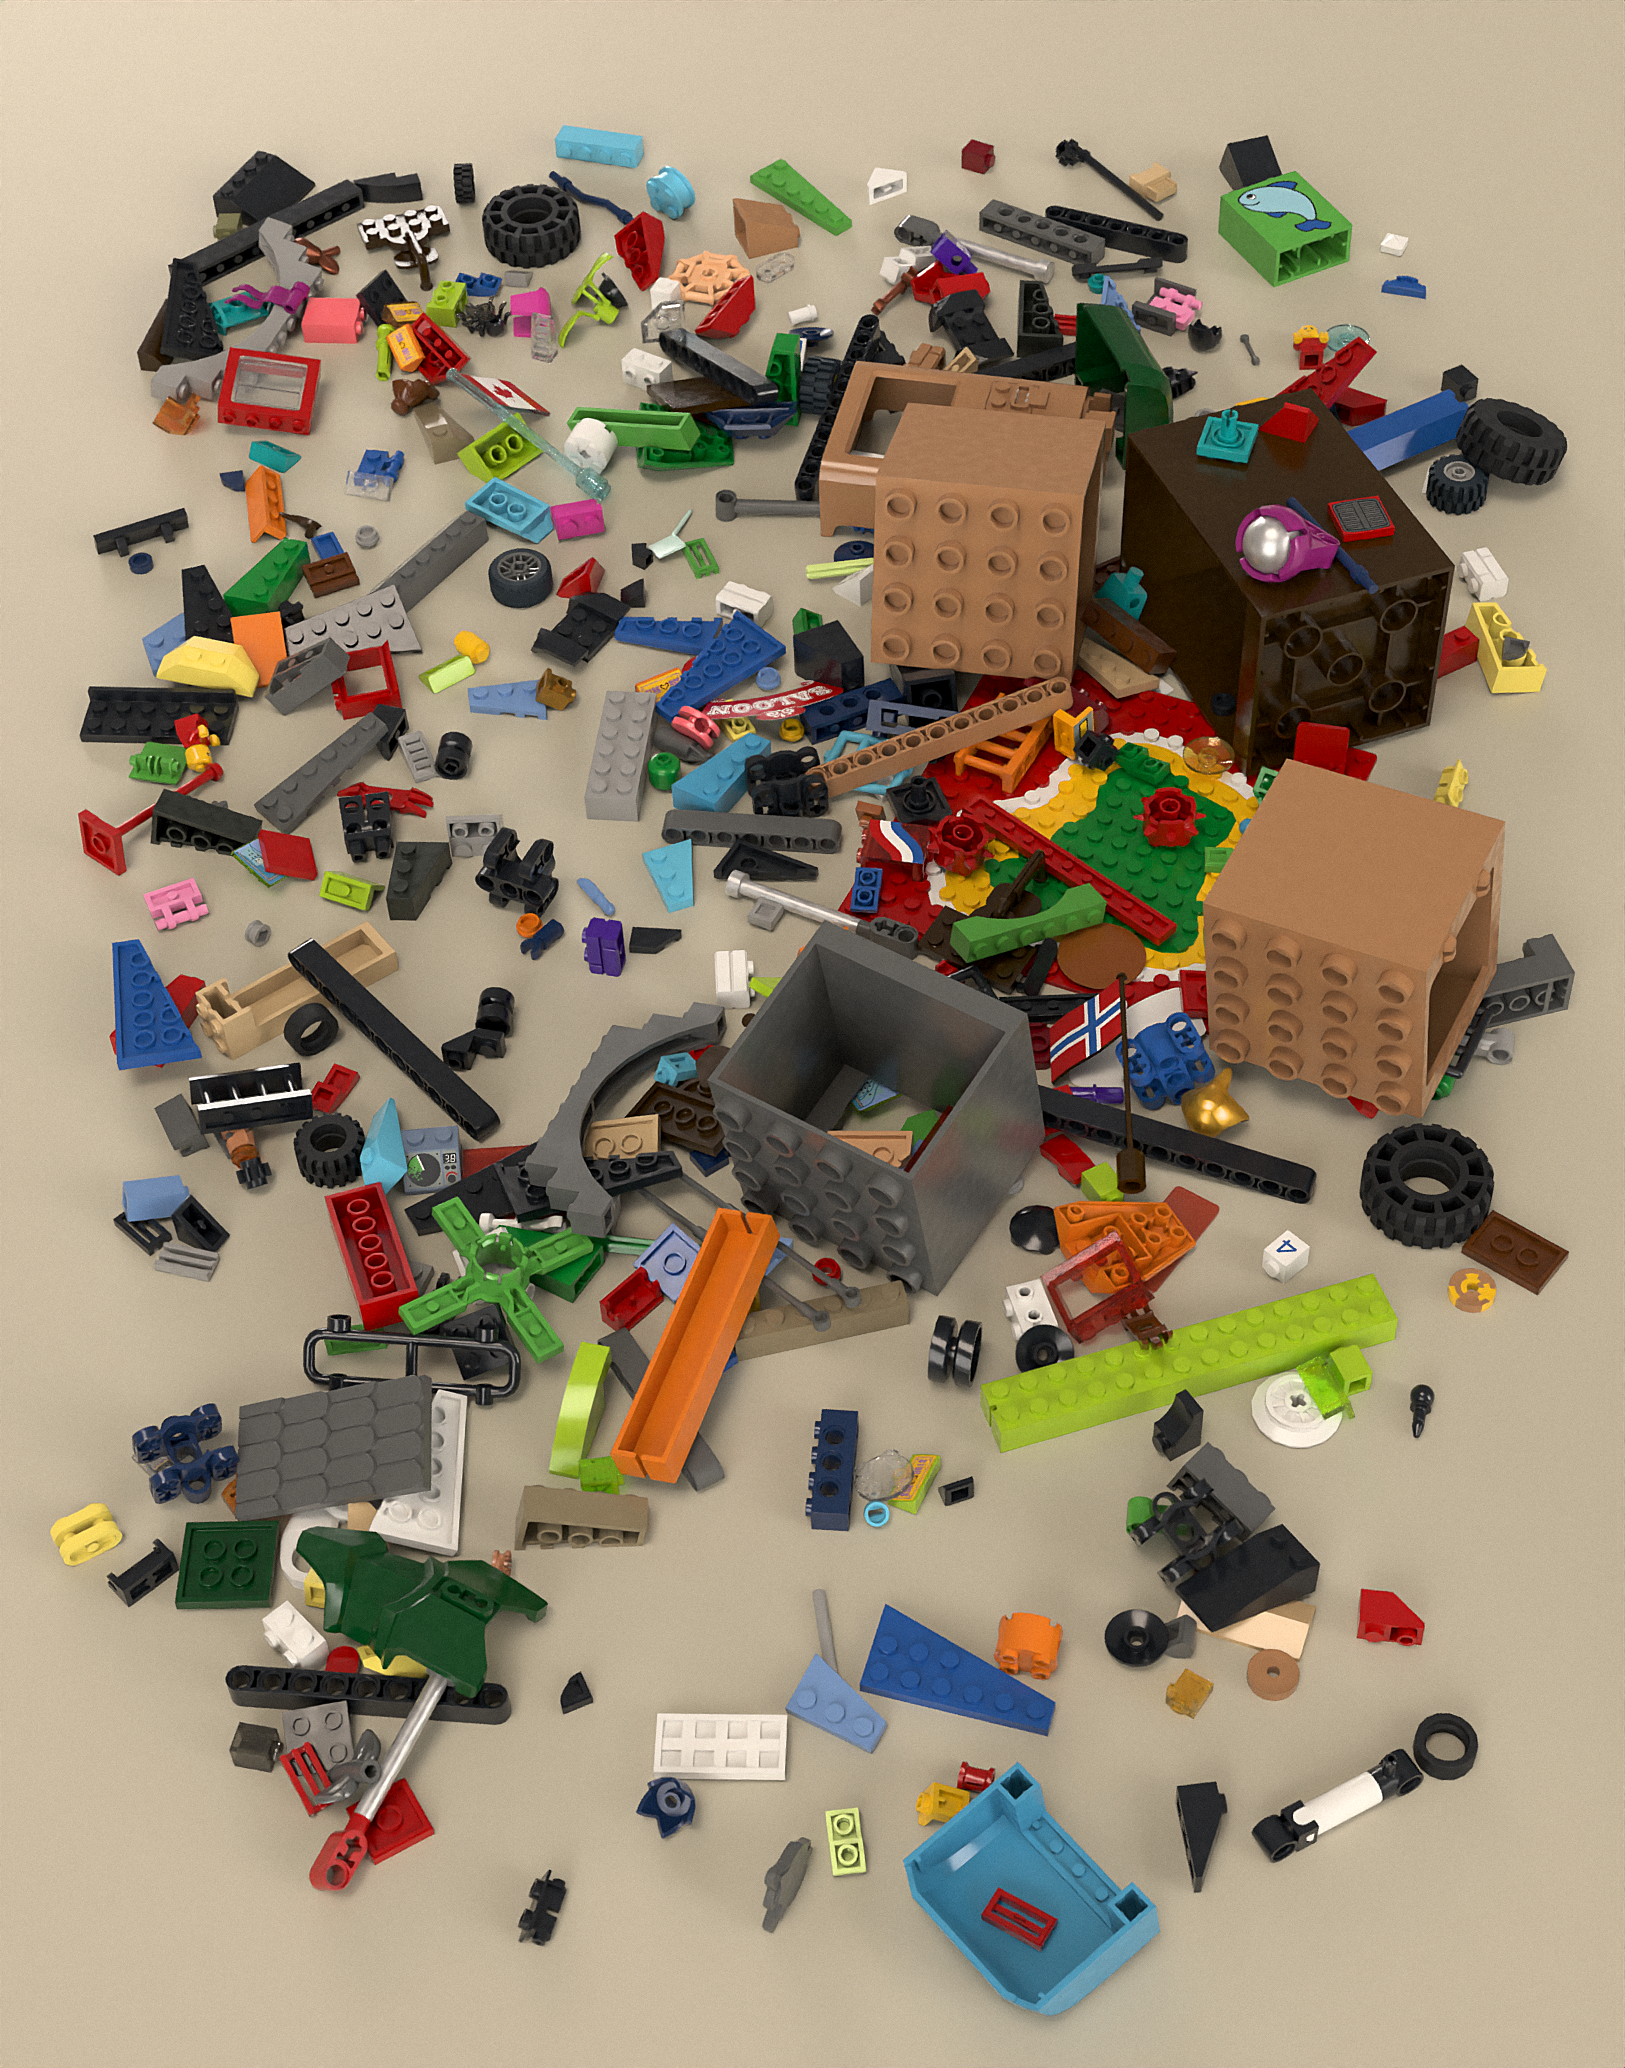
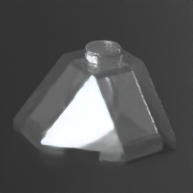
M684 299L660 302L641 322L643 344L659 342V333L677 328L686 330Z

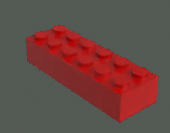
M381 1182L324 1196L330 1224L364 1330L371 1331L404 1322L399 1315V1307L419 1298V1294Z

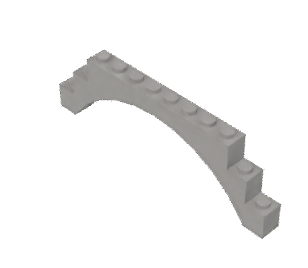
M268 217L259 229V248L272 264L279 286L291 290L295 282L301 281L309 286L310 294L305 301H302L294 314L287 313L283 306L275 304L268 318L260 327L233 347L277 353L280 345H284L288 333L293 332L297 320L304 316L309 298H314L317 291L320 292L322 290L324 279H322L321 268L308 264L307 247L294 243L292 225ZM229 349L217 355L193 362L161 366L151 379L152 397L176 406L182 398L186 397L188 392L212 400L215 394L221 391ZM237 371L233 390L246 395L251 387H255L260 374Z

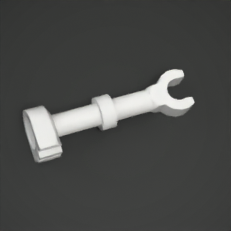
M482 1213L479 1220V1227L485 1235L495 1230L499 1225L553 1234L566 1230V1222H563L562 1216H550L544 1219H533L517 1223L516 1218L495 1219L492 1213Z

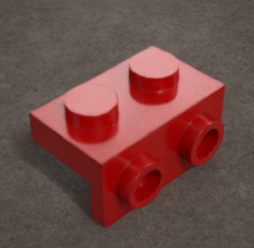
M939 260L935 261L911 279L915 300L934 304L929 290L935 281L940 278L960 275L944 272L942 262Z

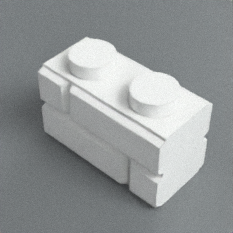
M1485 547L1476 549L1475 552L1472 550L1462 553L1457 571L1460 578H1465L1470 593H1475L1480 602L1491 600L1492 597L1495 599L1505 596L1509 579L1489 549Z
M729 581L725 585L724 590H721L716 596L717 614L733 619V614L738 610L759 627H762L773 614V597L764 591L760 592L748 588L744 584Z
M734 950L732 953L729 951L716 952L717 1005L724 1006L725 1010L732 1009L733 1007L736 1009L749 1008L750 997H755V990L749 986V977H754L753 960H747V952L745 950Z

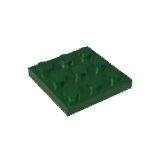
M279 1521L186 1522L175 1597L176 1608L271 1607L280 1534Z

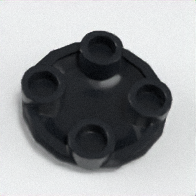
M1042 1205L1027 1206L1017 1211L1012 1217L1009 1230L1013 1245L1021 1246L1026 1250L1037 1251L1043 1255L1052 1254L1055 1251V1247L1060 1245L1053 1208Z

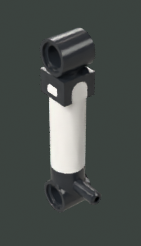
M1397 1749L1385 1755L1377 1766L1304 1804L1300 1799L1281 1809L1280 1816L1274 1814L1264 1818L1253 1828L1252 1836L1270 1862H1279L1295 1850L1299 1852L1316 1843L1318 1835L1394 1795L1404 1796L1409 1794L1422 1783L1424 1776L1404 1749Z

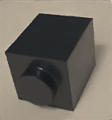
M1461 364L1443 372L1441 391L1450 389L1455 393V399L1459 403L1476 398L1479 379Z

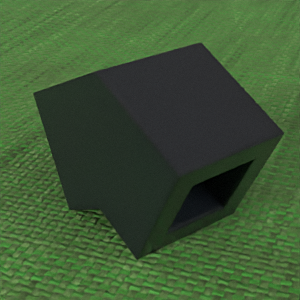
M646 543L631 544L633 565L645 570L654 562L653 551L647 548Z

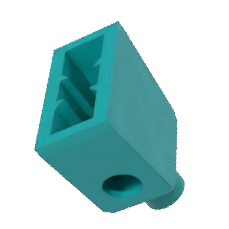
M1131 567L1127 574L1112 573L1094 598L1111 599L1138 621L1147 599V593L1139 584L1143 577V572L1138 568Z

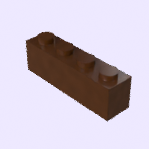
M1109 598L1090 599L1080 619L1147 674L1166 673L1177 653Z

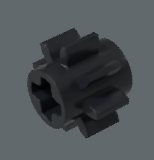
M1072 138L1070 141L1064 139L1056 147L1057 155L1055 157L1065 167L1068 164L1073 166L1078 163L1082 155V148Z
M260 1157L240 1162L241 1170L236 1171L239 1184L246 1183L247 1190L268 1184L266 1177L272 1175L268 1162L262 1164Z

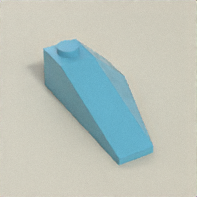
M389 1098L373 1116L360 1155L364 1184L369 1185L381 1182L385 1195L408 1171L395 1100Z

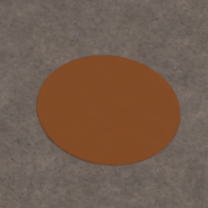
M1100 923L1069 932L1058 946L1057 961L1062 972L1072 981L1089 988L1105 989L1117 980L1116 976L1118 973L1123 972L1127 975L1125 984L1138 977L1146 963V950L1141 940L1126 928L1109 923Z

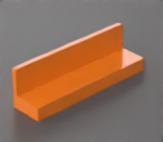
M260 465L245 483L250 539L253 543L264 532L280 540L287 534L285 518L279 515V512L284 513L280 474Z

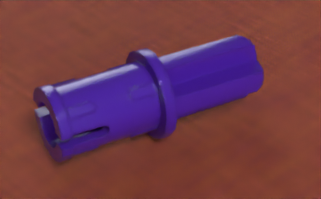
M1093 1084V1087L1069 1086L1073 1095L1101 1104H1121L1124 1100V1090L1122 1087H1097L1096 1084Z

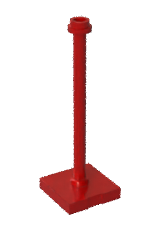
M216 762L209 763L205 766V772L182 785L174 792L188 795L210 780L216 782L221 779L223 769ZM156 803L116 828L109 823L107 824L87 809L78 813L84 854L118 876L126 872L122 836L150 819Z

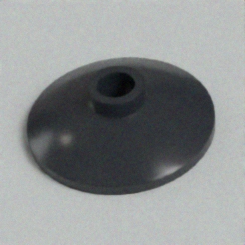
M1048 1324L1036 1325L1026 1330L1019 1338L1015 1349L1016 1364L1021 1373L1074 1358V1347L1069 1336L1060 1328ZM1040 1349H1044L1047 1352V1357L1044 1360L1038 1358V1351Z
M1132 1609L1123 1611L1111 1619L1106 1627L1104 1640L1107 1651L1116 1661L1126 1666L1144 1667L1155 1663L1165 1654L1169 1643V1633L1165 1623L1157 1615L1146 1610ZM1138 1641V1642H1141L1142 1644H1141V1645H1133L1132 1643Z

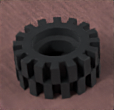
M472 163L454 164L453 180L457 203L475 202V182Z

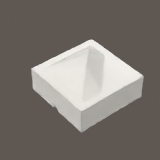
M1387 233L1380 245V252L1401 256L1408 245L1409 238Z

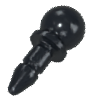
M1425 1384L1415 1386L1410 1393L1412 1402L1410 1410L1414 1413L1412 1431L1415 1438L1421 1435L1424 1429L1425 1417L1431 1413V1405L1435 1399L1434 1391Z

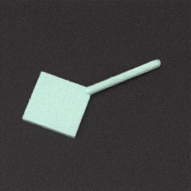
M692 510L687 511L671 536L648 546L659 559L686 547V544L677 534L692 514Z

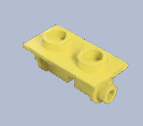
M1457 759L1455 767L1447 766V768L1443 769L1439 781L1440 787H1437L1433 801L1458 808L1459 802L1463 799L1465 784L1468 783V772L1463 768L1460 759Z

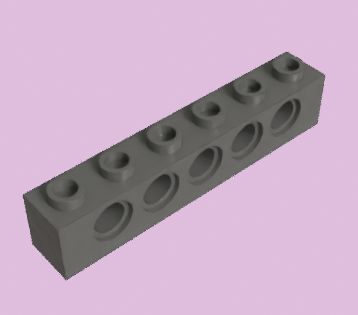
M992 199L979 212L980 231L1071 264L1096 263L1097 265L1105 257V238Z

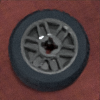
M527 548L511 549L497 556L489 566L488 577L491 593L496 601L512 608L532 607L545 600L552 591L553 577L551 564L546 556L538 551Z

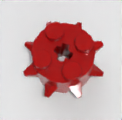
M1166 787L1155 790V794L1149 798H1141V802L1144 805L1143 813L1134 815L1133 819L1143 821L1142 829L1144 836L1148 838L1149 844L1154 847H1172L1178 845L1186 846L1190 843V838L1198 834L1195 828V820L1206 817V814L1196 812V802L1193 796L1182 794V790L1179 788Z
M961 813L958 817L948 815L939 822L937 828L929 827L928 830L936 837L935 841L929 844L926 849L934 853V861L937 865L942 866L948 871L956 872L961 876H968L983 864L985 857L994 858L995 855L987 849V846L996 839V835L987 832L984 827L985 823L975 815Z

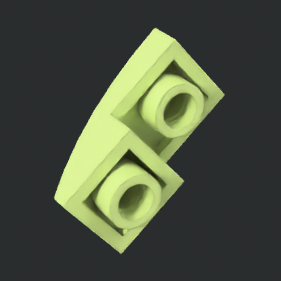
M858 1807L825 1811L833 1876L866 1872Z

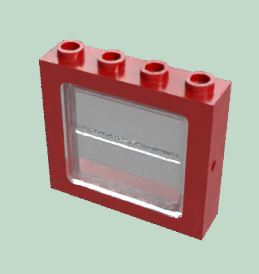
M230 347L217 406L218 423L310 435L321 376V360Z

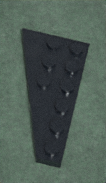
M674 1151L639 1153L635 1158L620 1159V1155H609V1160L594 1161L593 1156L583 1157L592 1177L611 1197L683 1176L682 1166ZM521 1161L519 1166L504 1167L503 1163H493L495 1174L517 1223L531 1221L563 1211L551 1208L549 1196L546 1195V1187L530 1184L528 1172L525 1170L526 1161Z

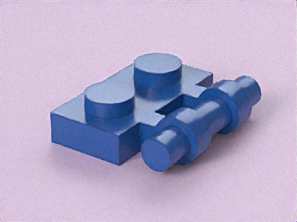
M366 449L354 477L355 486L378 488L379 483L383 482L386 487H392L393 483L398 479V470L404 464V453L396 451L395 455L389 458L388 451Z

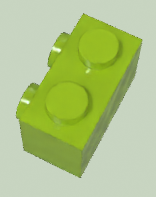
M440 280L437 289L433 291L431 301L426 305V314L437 325L456 328L460 316L463 314L468 303L466 283Z

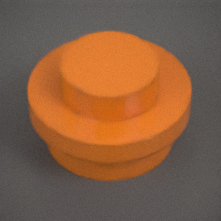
M533 913L522 915L516 924L518 934L525 938H533V935L543 927L541 919Z

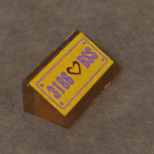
M416 301L386 303L382 319L390 325L400 328L405 324L412 325L423 313V310Z

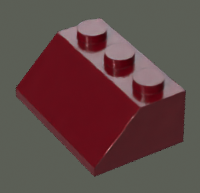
M1033 676L1025 679L1023 684L1028 688L1048 679ZM1071 682L1070 688L1074 702L1065 712L1076 718L1090 706L1093 708L1094 732L1100 734L1111 721L1106 712L1108 710L1107 706L1098 699L1092 701L1089 698L1090 695L1079 686L1075 689L1071 686Z

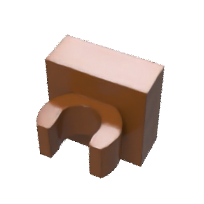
M858 801L855 811L860 821L859 826L862 827L861 832L871 834L870 819L886 820L883 806Z

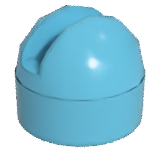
M873 1500L864 1508V1518L871 1526L879 1527L887 1522L889 1510L883 1502ZM883 1509V1512L868 1515L870 1510Z

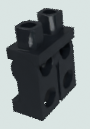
M388 791L365 794L368 820H365L362 795L338 798L347 853L350 854L354 863L363 862L366 860L365 852L374 850L376 858H390L394 842L391 803ZM376 800H381L384 802L381 804L371 805V803ZM351 803H352V804H357V805L359 806V807L345 808L348 804H351Z

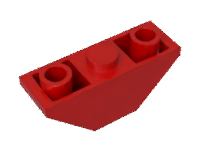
M1347 387L1334 402L1341 423L1351 427L1364 425L1386 415V399Z

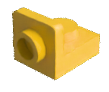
M933 1782L917 1798L918 1824L926 1826L932 1819L947 1823L969 1804L970 1792Z

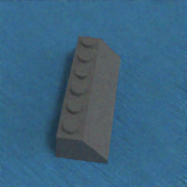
M469 511L463 512L445 525L366 595L395 585L407 613L488 542L485 518Z

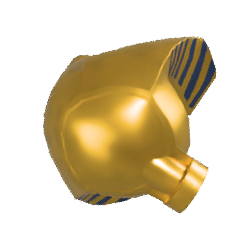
M1230 1067L1225 1068L1210 1084L1187 1091L1181 1096L1182 1111L1187 1126L1191 1131L1215 1137L1223 1133L1226 1128L1249 1120V1115L1244 1111V1107H1241L1228 1093L1232 1080Z

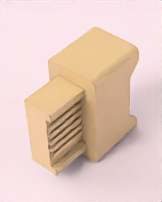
M1157 162L1153 163L1151 168L1129 176V186L1144 199L1151 198L1155 202H1159L1177 192V183L1171 179V172Z

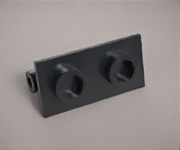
M548 1870L541 1879L536 1878L532 1884L528 1897L533 1900L530 1909L525 1908L519 1920L518 1928L522 1929L518 1942H522L528 1935L533 1937L532 1942L534 1944L544 1946L545 1942L551 1938L557 1917L546 1913V1910L558 1913L567 1892L565 1881L559 1878H554L553 1881L549 1880L551 1870Z

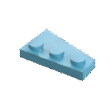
M691 839L642 853L643 862L668 913L694 906Z

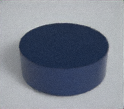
M136 553L128 561L131 572L138 575L146 574L154 567L152 557L148 553Z

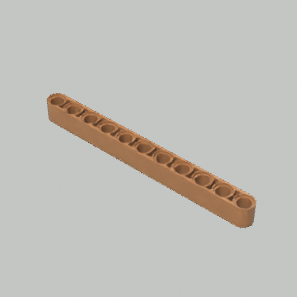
M1064 677L1052 678L809 769L805 775L823 776L828 787L829 799L1047 718L1059 709L1066 711L1074 702L1070 683ZM814 783L809 788H818L821 783Z

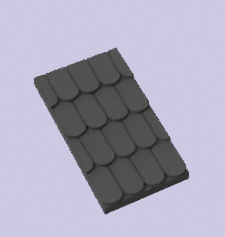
M411 1375L379 1383L373 1381L328 1392L318 1391L286 1399L280 1397L239 1406V1462L237 1463V1505L235 1506V1519L250 1521L347 1505L348 1503L366 1502L431 1491L432 1378L426 1375Z

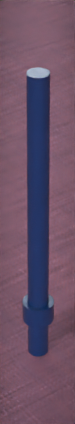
M1294 497L1286 501V505L1324 530ZM1339 545L1335 557L1350 572V577L1357 584H1361L1370 594H1374L1378 590V585L1369 577V572L1362 565H1358Z

